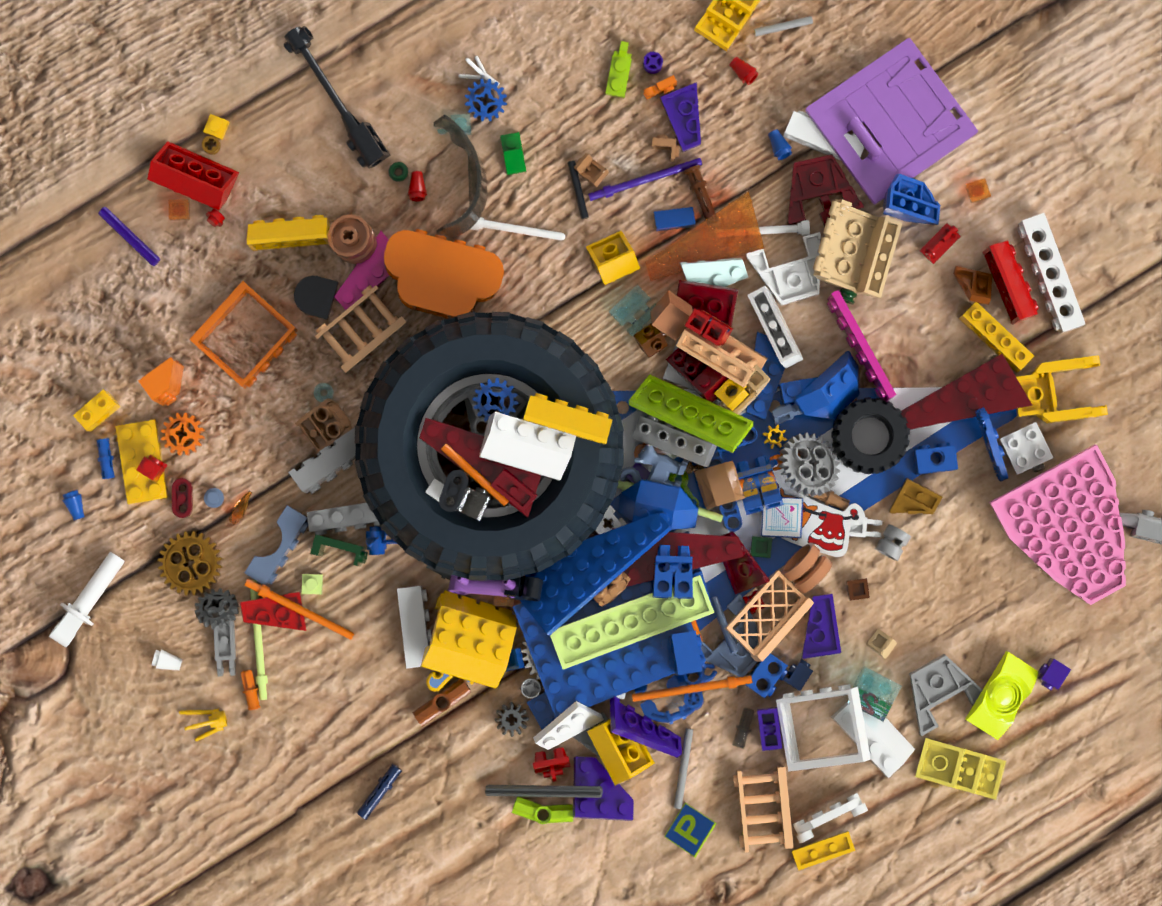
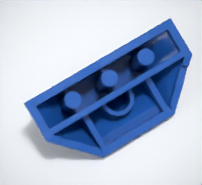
M896 174L885 193L883 214L906 222L939 225L941 205L938 201H935L933 194L924 182L902 174Z
M846 351L793 399L803 415L834 419L860 395L859 366L850 351Z
M643 479L621 492L618 508L620 514L633 522L658 513L672 529L695 528L699 510L697 505L692 502L681 487Z

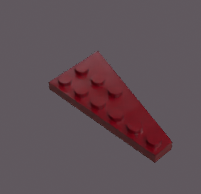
M1000 354L901 410V415L903 418L906 417L908 422L906 423L907 428L912 430L976 417L975 411L982 407L985 408L988 414L1029 407L1032 406V403L1004 355Z
M425 418L419 439L449 459L456 466L458 465L441 451L445 444H448L490 483L505 468L536 493L541 475L479 457L484 436ZM510 501L508 502V504H510L511 506H513L514 508H516L518 511H520V512H521L522 514H524L526 517L529 516L532 503L529 505V507H528V508L524 511V513H523L519 508H517V507H516L514 504H512Z
M668 532L624 572L630 578L627 587L654 580L655 556H657L659 545H670V556H677L678 546H689L690 557H693L692 570L744 557L739 537Z

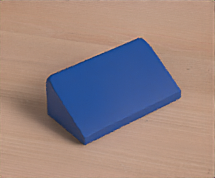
M693 207L654 212L656 231L696 226Z

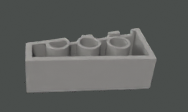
M355 427L335 440L332 447L329 445L320 450L317 454L318 457H312L304 461L301 469L298 471L292 469L288 472L302 492L306 494L309 492L311 494L315 493L321 488L320 484L324 481H332L337 477L336 473L341 469L345 471L353 465L352 461L355 460L356 450Z

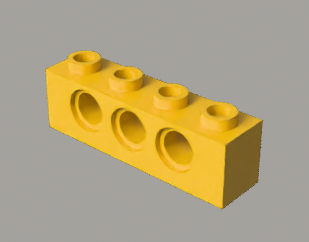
M973 303L959 318L998 356L1003 354L1009 366L1016 373L1021 371L1034 357L1025 346L979 303Z

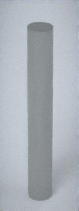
M812 16L756 28L754 29V34L756 37L813 24Z

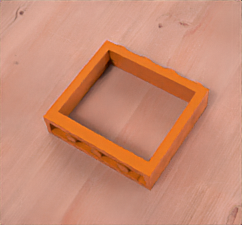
M242 281L189 340L245 389L247 386L250 388L257 381L256 376L260 372L264 373L271 364L269 362L274 357L277 358L282 354L284 345L287 342L290 344L297 337L296 332L298 330ZM248 293L282 323L288 331L251 372L242 379L203 342Z

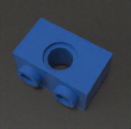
M949 443L937 444V448H930V445L918 446V450L913 451L916 475L957 470L958 463L955 445L950 446ZM932 453L939 455L940 461L938 464L931 461Z

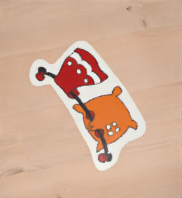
M776 478L781 497L804 499L802 538L783 539L802 547L808 543H813L820 550V553L834 557L845 555L848 549L851 526L862 525L865 522L863 509L856 503L849 505L845 511L831 508L801 493H797V491L787 487ZM761 513V515H760V517H759V523H760V526H761V527H762V513Z

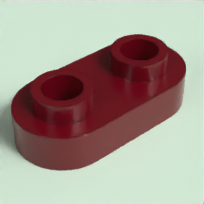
M179 478L172 484V512L179 518H187L193 511V485L189 480ZM181 485L186 486L185 492L180 491ZM186 505V511L181 512L180 506Z

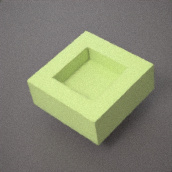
M302 574L301 594L322 595L323 575Z

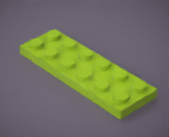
M650 374L629 399L630 406L732 453L753 427L752 420Z

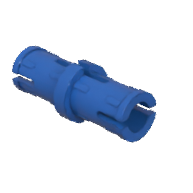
M109 438L96 440L99 455L97 460L100 462L102 479L115 478L112 462L114 457L111 456Z

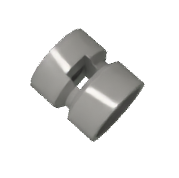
M888 524L883 533L884 539L879 540L875 549L883 555L898 561L903 553L902 547L908 544L911 536L901 529Z

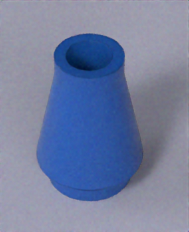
M778 129L768 134L774 157H777L778 160H783L792 154V147Z
M78 490L63 494L64 499L62 501L70 512L73 521L85 517L82 496Z

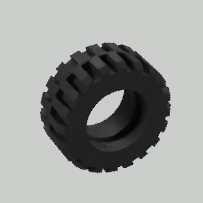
M866 397L852 402L838 414L833 424V431L831 432V438H833L832 447L837 453V458L843 461V465L847 468L850 467L857 473L861 472L870 475L890 469L900 462L899 460L904 457L905 450L909 446L910 440H908V435H910V429L907 428L906 423L908 422L906 417L903 418L901 415L902 411L899 408L896 409L893 403L883 401L882 398ZM872 417L879 419L888 430L889 440L887 446L880 453L873 455L864 454L853 444V428L863 418Z

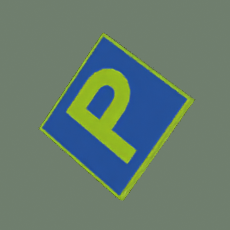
M685 803L664 837L696 858L717 823Z

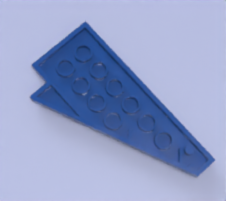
M656 513L586 539L571 555L562 558L540 572L525 575L526 577H535L543 580L540 601L520 600V602L550 636L671 531L672 528Z

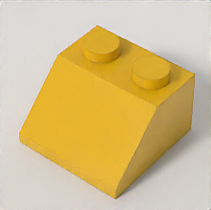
M622 230L586 246L604 285L640 269L634 250Z

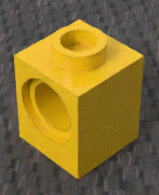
M730 379L714 393L731 411L749 395L745 390L747 386L742 387ZM732 389H737L734 396H729Z

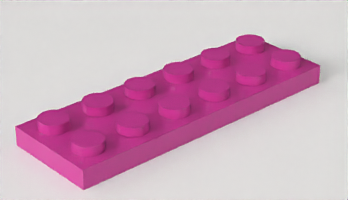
M839 290L831 293L827 299V306L831 313L835 312L838 318L836 322L840 330H845L848 336L846 337L847 343L856 350L857 354L855 356L857 361L866 368L867 372H865L867 379L876 386L875 393L877 397L882 398L886 402L896 396V393Z

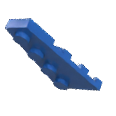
M757 332L754 350L768 358L762 370L770 378V381L747 406L746 413L765 420L785 367L780 363L767 335Z

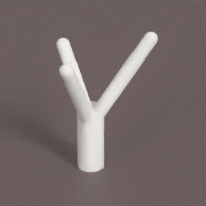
M475 56L478 67L469 58L465 60L481 76L458 75L459 78L483 79L486 83L488 79H491V84L493 85L495 82H498L486 73L478 56Z

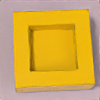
M210 114L203 133L223 140L230 122Z

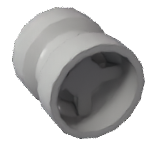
M528 678L521 685V692L527 698H535L541 691V684L535 678Z

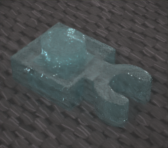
M470 114L450 115L451 121H447L444 118L437 119V123L445 124L443 129H437L438 134H445L451 131L452 136L472 135Z

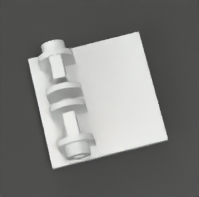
M1036 422L1000 439L1017 475L1053 458Z

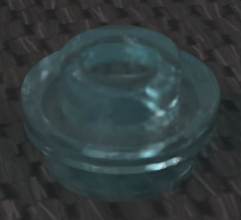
M320 383L315 387L314 397L319 402L333 398L334 391L329 384ZM323 389L327 390V395L324 397L320 394Z

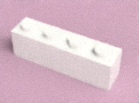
M794 111L783 137L826 155L833 154L834 158L841 160L811 118H809L808 114L803 111ZM846 133L844 135L859 157H861L864 150L863 144L854 133L852 135Z
M763 286L748 294L750 302L780 363L785 368H788L802 361L803 357L771 291L766 286Z
M422 586L398 588L406 669L420 667L425 647L429 646V641H431L432 637L431 629H427L426 622L430 621L429 609L425 610L424 602L427 601L426 589L423 590Z

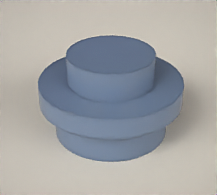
M211 488L206 491L204 502L211 508H217L224 502V494L217 488Z

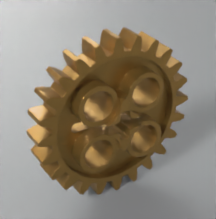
M184 531V537L176 534L177 540L169 538L171 545L164 544L167 550L160 551L164 557L157 560L163 563L158 569L164 570L160 577H167L164 584L171 583L170 590L177 587V594L184 590L185 596L189 595L190 590L193 596L197 595V590L204 593V587L211 589L210 582L217 583L214 577L221 576L217 569L223 568L222 565L218 564L223 558L217 557L221 550H214L217 543L209 544L211 537H207L204 540V534L201 533L197 537L196 531H193L191 536H189L187 531ZM194 545L200 547V553L197 556H194L191 552ZM183 547L186 548L189 559L195 562L192 564V567L198 575V580L195 579L192 568L186 565L189 563V560L183 551ZM176 553H180L182 556L179 564L173 561V556ZM202 563H206L208 566V571L205 574H201L199 571V566ZM184 571H187L190 575L187 582L181 580V574Z

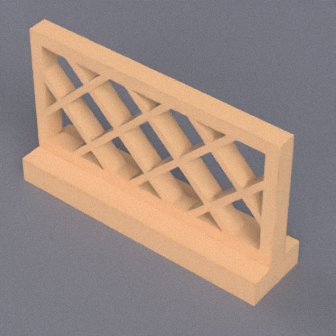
M779 570L775 571L769 578L770 582L765 583L725 627L751 654V657L756 662H763L814 604L810 598H806ZM777 577L783 582V590H774L773 582ZM783 592V604H774V593ZM787 592H793L798 597L794 604L787 603ZM763 593H770V605H761L760 596ZM750 607H757V619H748L747 611ZM761 607H770L771 619H761ZM774 607H784V615L781 619H775ZM757 621L758 633L748 634V622ZM761 621H771V630L768 633H762ZM737 622H744V634H738L733 629ZM748 636H758V645L754 649L748 643Z

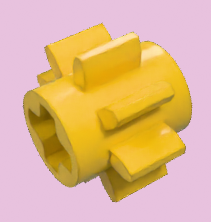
M778 424L775 429L768 426L769 432L762 433L767 439L764 441V444H771L770 449H773L774 445L781 448L780 442L787 441L783 437L786 430L780 431ZM771 432H773L774 434H779V437L777 438L778 442H776V440L770 439V437L772 436Z

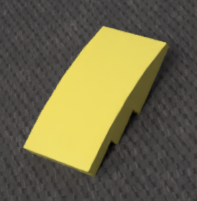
M925 738L915 777L996 800L1006 761Z

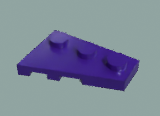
M696 82L660 97L682 152L701 145Z
M833 594L813 596L812 601L814 604L810 607L801 659L841 653Z

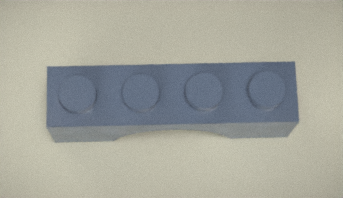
M288 505L277 520V524L282 532L280 547L272 555L266 557L255 556L244 572L266 586L273 584L278 576L276 571L279 566L283 567L288 560L286 555L290 549L292 551L295 549L299 542L297 540L300 533L304 534L309 527L307 517Z

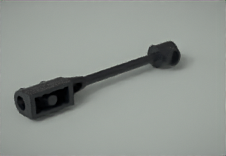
M299 26L290 30L284 36L287 41L284 43L285 49L289 53H302L340 112L348 133L347 136L349 137L346 143L352 151H358L360 156L357 158L359 164L370 169L391 156L372 125L368 122L360 124L342 103L308 50L312 44L310 41L314 39L310 30L306 26L302 28Z

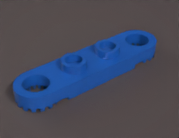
M982 407L977 409L975 414L977 420H980L979 427L990 460L993 463V469L997 473L996 477L1001 482L1008 479V473L1002 458L1005 454L1001 445H998L997 439L999 435L995 427H992L989 415L985 408Z

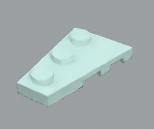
M741 258L717 259V261L706 262L703 260L694 263L680 262L685 279L690 282L726 287L748 278Z

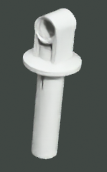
M112 552L108 553L73 605L68 603V606L64 603L60 604L67 612L50 633V638L66 648L82 623L91 626L94 624L89 620L90 616L88 614L124 564V560Z

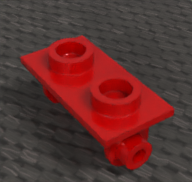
M946 223L919 251L934 264L961 237L957 233L958 229Z

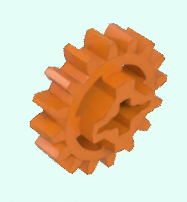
M176 413V419L170 416L169 420L171 422H164L163 424L167 428L161 430L165 434L161 440L167 441L164 447H171V453H175L177 450L179 456H182L183 452L189 456L190 450L196 453L197 449L195 447L197 445L202 447V444L199 442L200 439H205L201 435V432L205 431V429L199 428L202 422H194L196 417L192 415L189 418L188 413H184L183 417ZM180 422L179 426H177L175 429H172V427L176 423ZM189 423L193 425V427L195 428V432H192L190 430ZM184 430V432L187 433V436H183L182 438L181 436H179V432H183ZM170 436L176 439L177 446L173 444ZM194 440L192 444L186 447L189 441Z

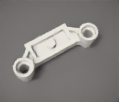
M858 793L847 797L848 802L843 805L841 802L830 806L831 810L823 813L821 810L811 815L813 819L806 823L804 819L794 823L793 826L797 832L796 837L799 843L814 837L811 829L850 810L853 817L868 811Z

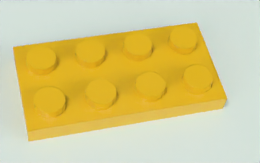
M156 420L115 426L127 504L168 498L164 472L156 482L136 471L144 456L148 458L151 454L162 461Z

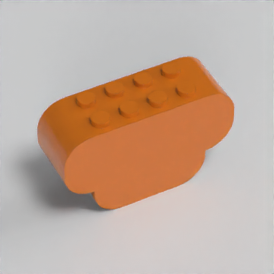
M416 229L415 232L410 230L398 231L388 240L384 253L385 269L390 277L398 281L399 299L410 309L450 319L457 317V315L472 312L476 302L491 300L500 289L504 267L497 255L485 251L486 247L480 245L470 247L464 241L457 239L454 242L448 241L447 237L435 234V237L427 235L428 232Z

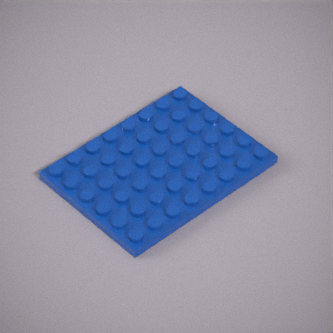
M654 580L626 587L611 603L600 606L592 598L560 627L653 593ZM522 603L513 606L555 719L576 701L590 707L614 696L616 697L675 674L669 635L694 631L691 622L580 664L562 669L551 637ZM699 647L700 655L703 654L701 647Z

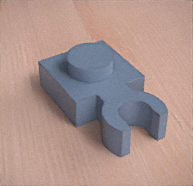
M796 403L792 406L790 404L786 406L780 405L772 411V418L775 425L793 419L795 415H801L802 412Z

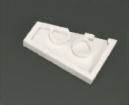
M576 701L534 736L533 739L535 744L549 750L604 719L602 714Z

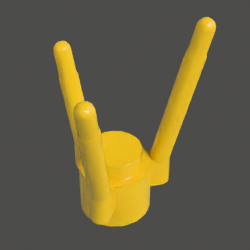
M219 708L214 710H180L178 712L179 714L186 715L212 714L208 716V721L184 727V730L207 725L213 728L196 737L195 741H199L217 731L224 730L223 727L228 726L225 712L219 711Z

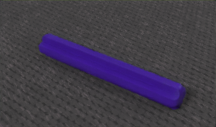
M103 207L98 212L152 266L159 263L160 258L107 207Z

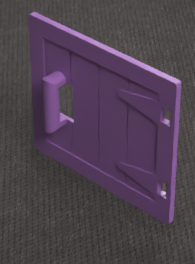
M907 38L805 109V112L874 205L885 198V193L896 174L914 178L978 133L977 128L910 38ZM917 59H919V61L925 67L921 71L914 63ZM953 108H955V110L961 116L957 120L950 112V110H952ZM862 122H863V123L865 124V126L868 128V130H869L870 133L873 135V137L876 139V141L878 142V144L875 142V140H874V139L872 138V136L869 134V132H868L867 129L864 127V125L862 124ZM851 130L869 153L868 157L863 160L844 136Z

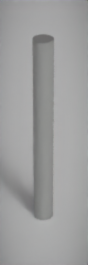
M685 729L674 802L675 809H682L694 729Z

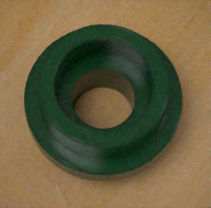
M395 162L389 167V176L393 181H404L408 176V168L402 162ZM397 169L402 170V174L399 176L395 174Z

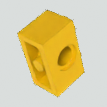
M103 389L73 416L86 431L92 432L121 406L108 391Z

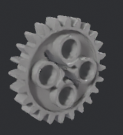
M808 433L798 434L789 439L784 444L785 448L780 450L783 455L778 459L783 463L779 465V468L784 469L781 475L787 476L785 483L790 481L792 483L790 488L792 489L796 486L797 493L803 491L804 496L809 494L811 497L820 496L830 491V488L836 485L835 481L839 479L836 474L840 470L836 466L840 462L834 460L837 457L836 454L831 453L834 448L827 447L828 441L822 443L821 436L816 439L814 433L810 436Z

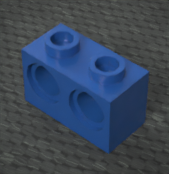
M770 653L763 662L757 664L750 674L753 683L745 685L763 698H766V696L771 697L777 688L774 685L778 679L782 681L788 673L786 670L788 665ZM771 662H776L779 667L778 671L774 674L768 671V665ZM761 678L767 681V686L763 690H759L756 686L757 681Z

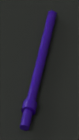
M697 158L613 186L607 185L602 187L603 189L588 193L590 201L602 197L608 198L613 196L614 193L682 172L696 165L701 166L702 161L701 158Z

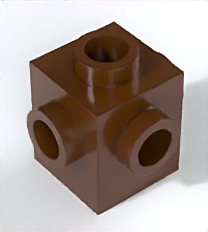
M652 323L633 335L639 347L648 358L668 346L665 340L667 335L654 327Z

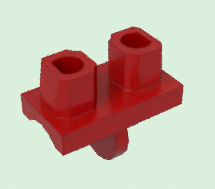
M563 747L553 750L555 759L547 760L545 751L535 752V762H533L535 774L543 772L544 778L552 777L553 782H557L556 776L564 775V768L571 767L569 757L566 756Z

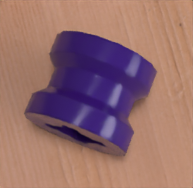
M654 51L647 53L643 60L644 70L649 74L659 73L663 65L662 56Z

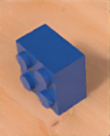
M696 631L669 635L675 676L701 672L702 667H705V660L703 654L700 655L699 647L702 646L700 634L696 635Z

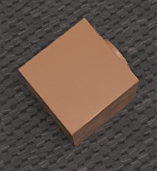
M668 290L650 311L651 323L662 333L676 341L684 329L687 328L685 324L693 312L692 306Z

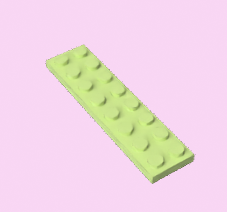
M701 576L693 578L692 599H674V585H672L671 598H652L653 593L558 628L550 637L562 669L713 614L714 610Z

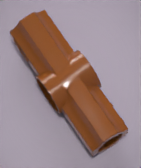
M459 679L412 713L423 727L472 691L463 679ZM439 697L447 699L446 707L441 708L437 705Z

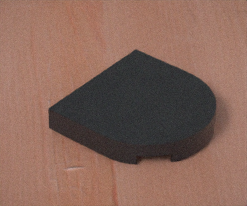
M320 276L305 277L297 284L294 291V300L297 307L305 314L328 320L339 282Z

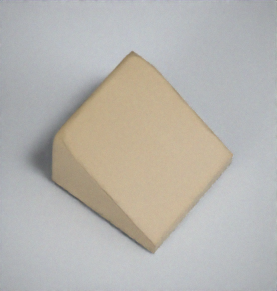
M877 629L866 645L886 659L897 642L880 629Z

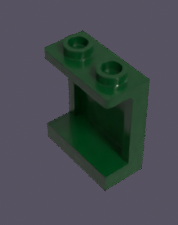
M315 534L310 554L323 557L325 546H330L355 553L356 556L353 564L355 566L361 567L362 563H366L368 552H365L366 547Z

